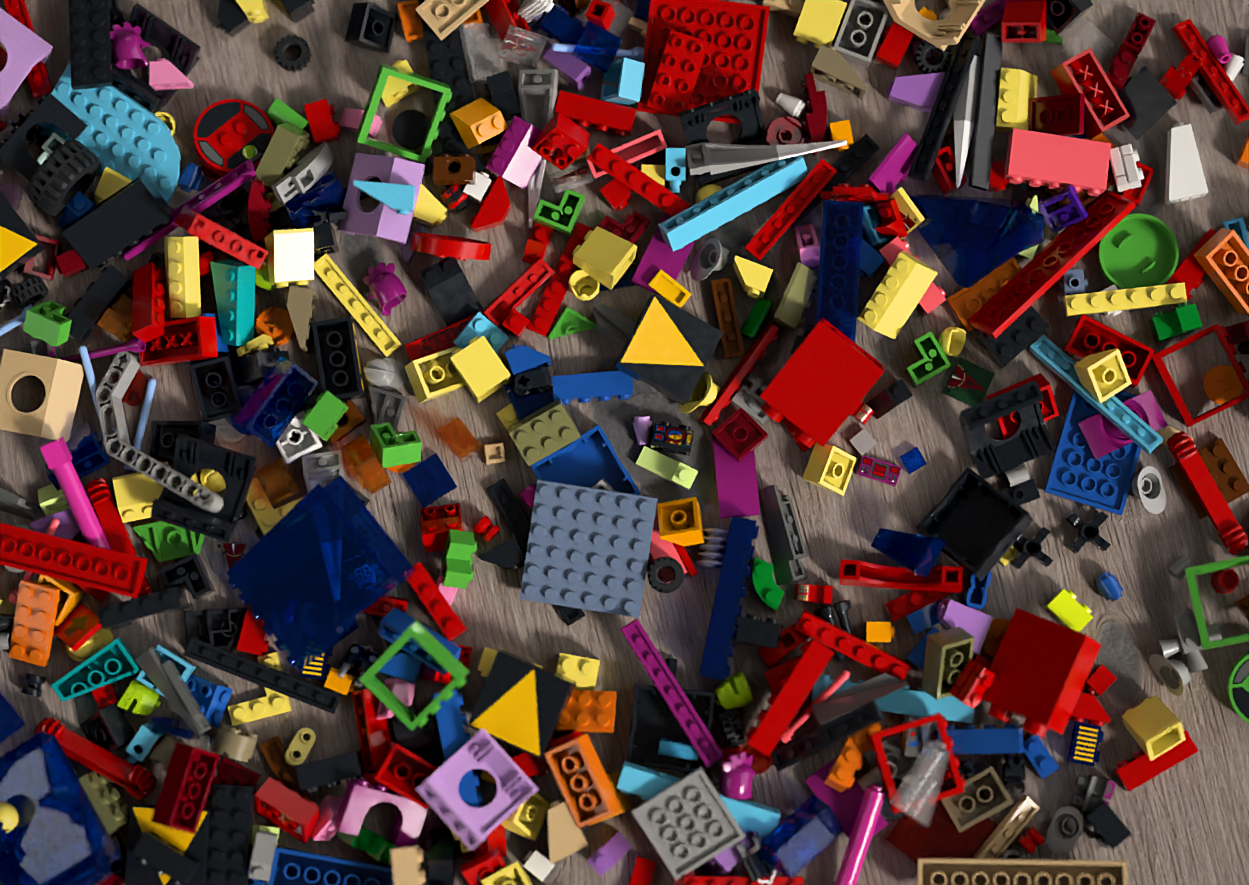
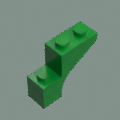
M363 825L360 827L358 836L340 831L337 835L349 845L361 849L378 861L391 866V849L399 847L395 846L391 840L380 836Z

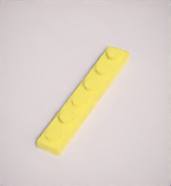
M327 253L314 263L316 273L386 357L402 345Z
M1185 283L1067 295L1064 296L1067 317L1176 305L1187 302Z

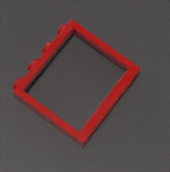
M183 206L175 221V224L186 232L257 269H260L268 254L267 250L185 206Z
M1218 323L1152 355L1187 427L1249 398V380L1243 374L1247 371L1242 361L1237 362L1234 355L1238 353L1233 343L1228 345L1225 339L1228 334L1224 326L1219 327ZM1215 332L1246 393L1192 418L1162 358Z
M939 712L867 733L884 791L886 792L890 811L894 814L965 792L963 788L966 786L962 774L959 775L957 768L960 766L957 755H953L951 748L954 747L953 740L946 732V727H948L947 720ZM935 721L955 787L900 804L881 738Z

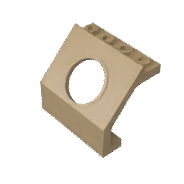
M883 0L894 22L942 51L948 45H955L960 41L985 0H945L949 7L948 16L942 20L933 21L923 17L917 11L915 0Z
M4 349L0 357V430L48 440L63 437L66 444H68L85 371L83 365L57 358ZM36 376L45 386V400L37 410L29 413L21 412L12 403V388L20 378Z

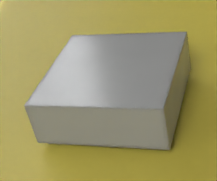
M865 428L849 440V443L860 456H863L877 444Z

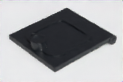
M1146 66L1142 67L1140 72L1117 93L1130 115L1121 123L1136 140L1177 104L1175 99Z

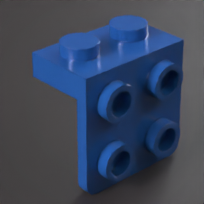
M191 674L186 682L187 687L209 724L219 727L233 689Z

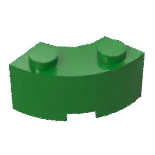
M755 557L751 569L754 590L767 607L777 611L784 591L778 588L774 582V565Z

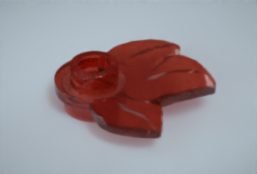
M138 369L121 399L122 402H126L130 406H138L144 399L142 390L146 385V379L141 370ZM133 393L137 394V399L135 400L131 399Z

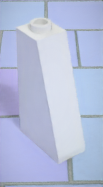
M1184 122L1172 125L1173 128L1167 132L1166 205L1203 197L1208 193L1191 124L1184 125Z

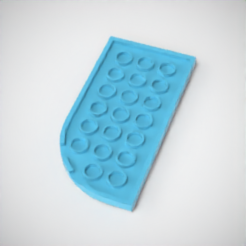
M69 62L52 94L88 125L76 140L81 142L99 158L101 163L99 172L103 174L104 169L108 167L132 181L144 173L169 204L176 192L181 175L179 174L180 152L170 129L154 113L115 86L73 90L71 87V65ZM38 123L44 129L43 132L48 136L56 133L66 142L73 140L53 123Z

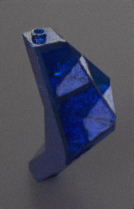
M924 194L909 196L925 218L916 227L959 286L972 287L1021 251L1039 245L1044 241L1045 215L1021 201Z

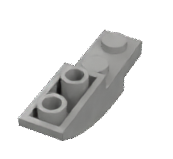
M323 142L296 163L297 167L271 186L280 203L285 204L296 194L305 193L326 173L334 161V157L326 142Z

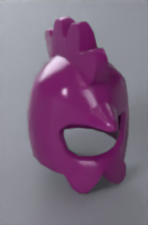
M125 22L123 27L114 25L112 27L113 32L111 31V42L115 65L121 69L140 68L142 71H146L149 62L141 49L149 47L151 44L143 41L141 38V28L139 26L132 28L129 22Z
M380 262L377 265V269L375 267L368 269L369 276L364 277L363 282L369 286L370 293L367 301L377 297L381 314L383 316H390L391 309L399 305L407 297V292L401 280L394 274L395 264L389 263L386 266L384 262Z
M740 750L737 756L730 754L728 761L722 762L723 772L720 777L719 789L723 796L733 799L752 800L751 787L753 776L756 775V772L751 767L753 760L751 754H746Z

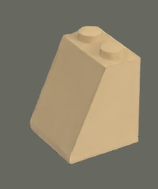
M562 798L550 804L551 808L548 809L549 860L551 864L589 844L582 828H578L566 800L563 801Z

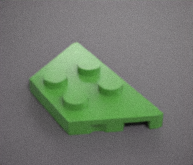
M162 521L133 527L134 531L141 537L144 544L160 563L185 558L195 553L200 555L205 535Z

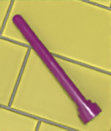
M133 337L128 343L88 351L90 359L124 351L140 353L146 350V343L137 337ZM80 353L60 358L61 360L73 363L82 361Z

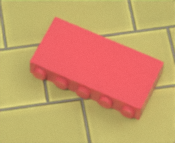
M1013 128L1008 138L1004 180H1009L1013 184L1029 183V186L1032 187L1048 186L1051 190L1065 189V187L1073 185L1077 193L1081 191L1087 192L1090 196H1099L1107 187L1111 144Z

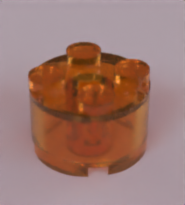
M282 457L256 470L258 479L265 488V493L274 505L300 492L296 483L292 482L295 480L293 473L290 469H285L287 466Z

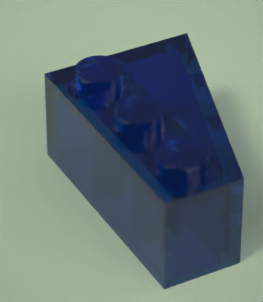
M554 5L548 13L544 11L543 15L533 25L534 29L538 30L541 28L549 34L548 38L551 40L556 39L561 44L597 47L601 42V39L597 37L598 34L590 28L587 30L582 26L581 20L574 16L571 18L566 14L567 10L560 5ZM573 53L583 61L588 60L591 54Z
M335 171L323 175L305 193L296 194L284 206L295 229H304L311 224V220L317 219V216L310 213L311 210H320L321 207L339 205L345 200L346 194Z
M88 421L66 443L79 479L111 462L104 444ZM46 463L47 477L57 491L61 490L53 470L49 469Z
M880 528L871 546L913 573L928 577L946 541L934 537Z

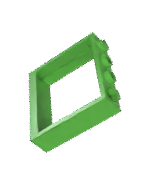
M380 63L355 135L357 142L425 163L426 158H430L432 153V141L437 139L439 122L443 121L446 110L444 108L446 102L449 103L451 100V88L448 84ZM389 75L441 92L420 153L367 137Z
M1249 555L1185 568L1203 650L1249 641V634L1209 641L1195 575L1249 565Z
M416 620L359 680L412 731L417 725L421 728L429 720L426 717L429 713L434 715L442 707L439 704L442 700L447 702L454 694L452 690L455 687L459 689L467 681L464 677L470 671ZM411 637L455 678L418 716L414 715L374 676Z

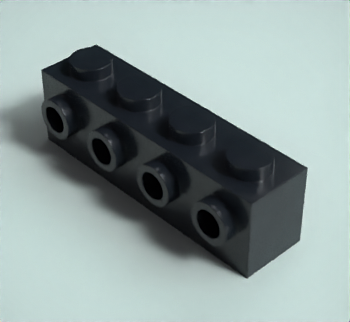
M111 264L101 270L99 279L88 286L85 296L83 298L80 297L75 302V308L70 313L64 315L72 320L69 334L80 343L85 341L132 284L130 279Z

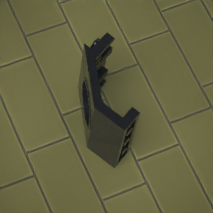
M137 3L133 6L128 20L132 28L139 26L141 28L140 36L143 41L160 49L166 59L187 77L200 59L198 54L201 47ZM112 55L113 86L150 112L156 113L167 105L178 90H155L149 85V81L137 79L131 69L118 68Z
M753 88L679 112L686 144L692 145L709 142L706 137V130L710 122L721 115H733L741 121L742 128L738 138L730 144L766 145L764 142L765 128L759 107L760 96L758 91L755 92ZM771 162L713 175L710 172H706L701 175L696 174L701 188L708 184H714L760 169Z
M1036 380L960 412L959 421L972 463L975 465L979 476L983 479H988L1056 450L1044 423L1039 402L1044 400V396ZM1013 412H1018V426L1010 435L1004 438H992L986 434L985 424Z
M179 433L176 438L171 468L190 479L196 472L203 469L217 471L223 477L226 485L225 494L222 498L223 507L218 512L208 511L164 486L159 499L155 498L152 503L151 518L228 543L238 524L256 470V458Z

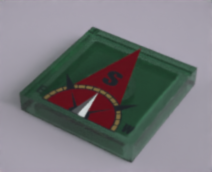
M958 357L942 394L972 407L983 401L995 373Z

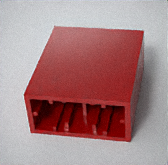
M822 317L761 393L760 397L765 401L761 410L778 423L785 416L797 427L792 434L807 447L811 448L815 442L824 447L884 373L885 366Z
M1016 608L989 669L996 675L993 678L992 685L986 689L982 696V700L991 704L987 714L1008 724L1013 714L1025 719L1021 729L1041 738L1045 737L1048 729L1063 734L1101 644L1084 633Z

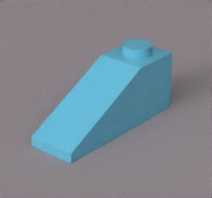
M354 180L353 185L390 209L397 211V214L409 215V212H414L415 186Z

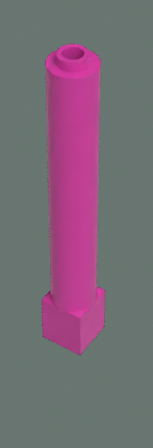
M60 437L40 447L49 469L53 470L85 542L111 549L71 460L73 458L64 438Z
M872 783L871 786L866 787L834 885H856L886 795V792L883 790L884 787Z

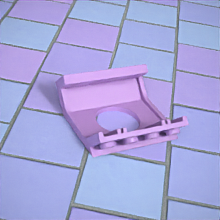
M0 8V42L5 46L8 54L6 66L0 72V115L4 117L9 112L12 96L39 61L45 64L50 60L53 46Z
M356 153L343 204V209L347 211V219L339 221L337 230L344 231L349 235L362 234L380 237L407 245L414 212H409V215L397 214V211L379 203L372 212L365 213L361 209L359 202L361 190L356 188L353 183L354 180L368 181L370 178L378 177L382 183L413 185L416 188L415 211L425 165L395 157Z
M483 728L416 790L472 851L511 813L530 798L538 788ZM473 769L488 771L493 775L497 783V794L494 800L482 808H474L465 804L458 791L462 776Z

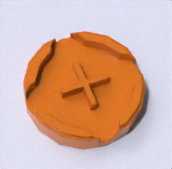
M269 307L263 310L257 317L255 331L258 337L262 334L271 336L274 344L270 346L284 345L293 337L295 330L289 312L286 309Z

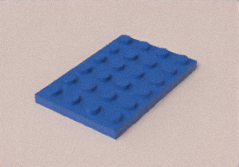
M1073 390L1044 493L1121 516L1141 448L1135 442H1132L1098 459H1094L1078 423L1100 412ZM1121 390L1114 396L1123 403L1138 395Z

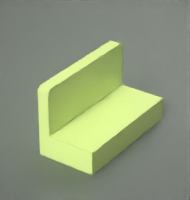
M58 482L37 490L39 504L46 516L70 508Z

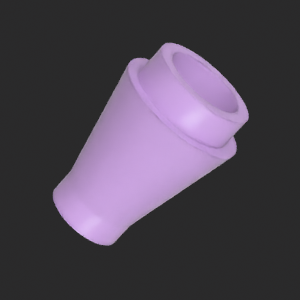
M650 416L634 417V422L632 423L638 445L650 444L652 426Z

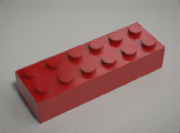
M812 638L809 641L805 640L799 649L802 653L798 658H793L789 665V668H791L788 675L784 674L778 682L780 688L777 693L774 691L771 693L767 700L769 703L766 710L761 709L756 717L758 723L755 727L751 726L745 735L748 738L746 740L747 744L768 757L834 654L832 650Z

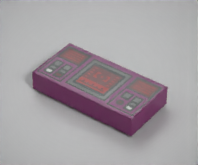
M863 455L857 475L895 487L901 467Z

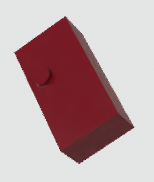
M176 742L151 822L195 834L220 755Z

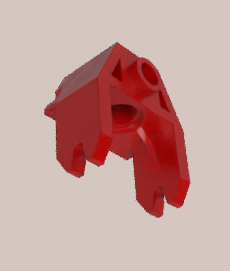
M1195 52L1187 54L1177 68L1171 65L1159 81L1175 100L1180 101L1187 92L1184 90L1202 65V57L1194 60Z

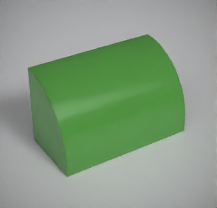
M276 98L266 114L274 128L285 123H291L304 131H307L310 127L306 119L278 98Z

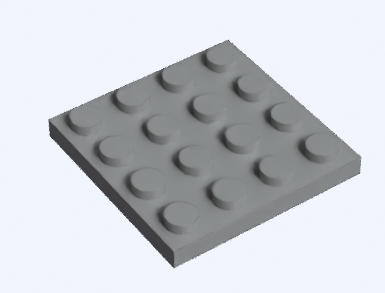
M701 767L632 810L634 817L676 880L745 838L744 832Z

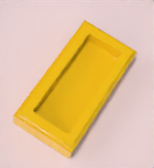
M662 269L659 270L648 284L668 302L679 308L692 295Z

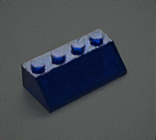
M280 356L236 416L234 422L272 448L319 382L295 363Z
M812 795L760 841L759 858L791 880L844 831V828L830 806L815 795Z

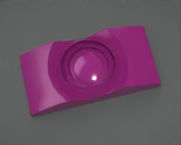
M1151 390L1123 402L1125 406L1155 432L1168 426ZM1101 413L1078 423L1094 459H1098L1133 442Z

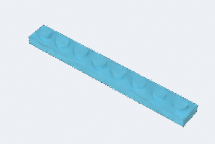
M1045 335L1041 336L1030 346L1029 351L1147 454L1151 453L1163 441V438L1114 395L1104 402L1098 403L1080 383L1074 368L1076 362Z

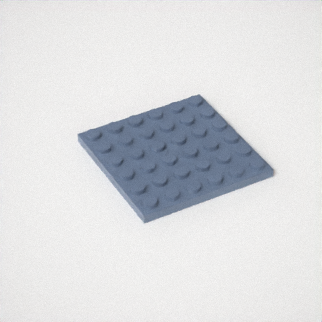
M538 479L520 599L639 618L658 498Z

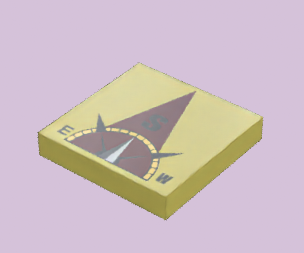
M902 187L889 197V200H896L908 234L925 220Z

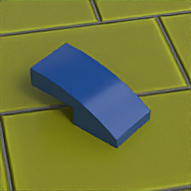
M941 599L905 616L914 635L940 622L937 618V607L942 601Z

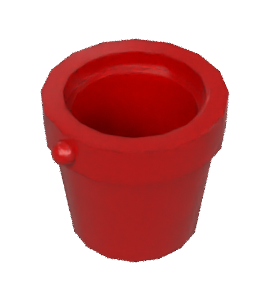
M1234 569L1215 571L1211 576V585L1216 593H1230L1236 589L1239 583L1238 574Z

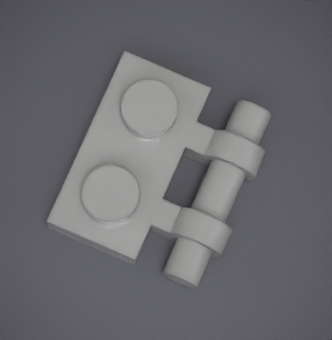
M751 374L747 381L753 386L749 389L743 384L731 401L763 425L769 416L761 410L765 401L755 392L758 389L763 392L767 385L763 383L764 381L761 378L757 379Z

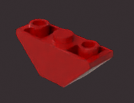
M498 176L497 180H492L488 188L491 191L487 197L484 196L479 204V207H481L479 213L474 214L470 220L471 230L475 233L502 225L511 209L505 184L501 176Z
M796 623L782 632L779 649L763 646L757 651L769 668L801 646L805 640L811 638L795 630Z

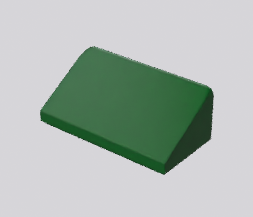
M763 299L757 300L740 330L742 335L751 340L755 337L772 307V302Z

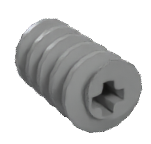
M712 527L703 529V533L707 535L704 537V543L706 544L699 545V548L704 552L698 553V556L703 560L696 561V564L702 568L721 571L716 568V565L722 564L717 557L724 556V554L719 552V549H725V546L720 544V542L727 540L722 534L728 533V531Z

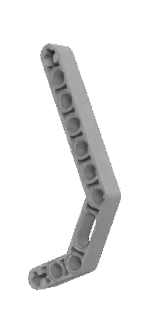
M128 351L117 353L95 393L106 452L201 508L211 512L220 511L223 507V499L220 495L130 445L121 399L140 367V359ZM112 413L114 414L116 424V430L114 433L112 430L110 416ZM207 497L211 500L210 503L205 501Z

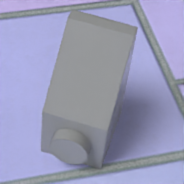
M257 831L249 878L269 881L278 834Z

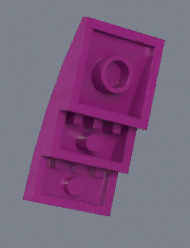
M665 212L660 223L668 220L672 216ZM658 226L631 282L661 296L648 284L660 269L677 281L696 240L673 252L665 244Z
M712 436L720 519L760 515L754 450L738 462Z
M836 756L807 778L805 782L849 839L865 792L856 780H854L850 789L846 788L842 793L824 784L837 758ZM879 813L872 837L888 825L881 813Z

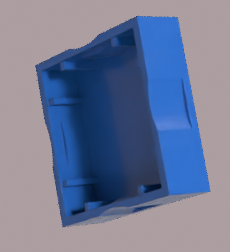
M600 425L582 434L581 438L573 441L568 446L531 465L533 472L540 480L592 488L598 481L604 478L617 492L641 495Z

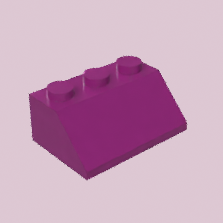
M514 116L486 168L525 189L543 158L532 150V146L542 130Z
M906 132L867 181V184L873 187L874 191L878 193L889 192V197L897 190L895 188L899 182L903 184L907 179V171L911 168L918 149L917 144Z

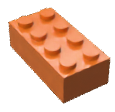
M1221 228L1193 256L1236 312L1249 316V250L1234 230Z
M587 733L544 753L578 828L611 815L622 808Z

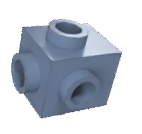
M1083 269L1068 270L1058 280V291L1062 293V297L1084 294L1088 288L1087 278H1084Z

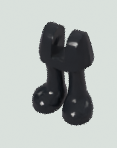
M850 599L833 604L841 629L853 634L848 617V611L851 608ZM831 605L814 610L815 616L836 626ZM829 647L834 652L833 656L838 662L845 660L844 654Z

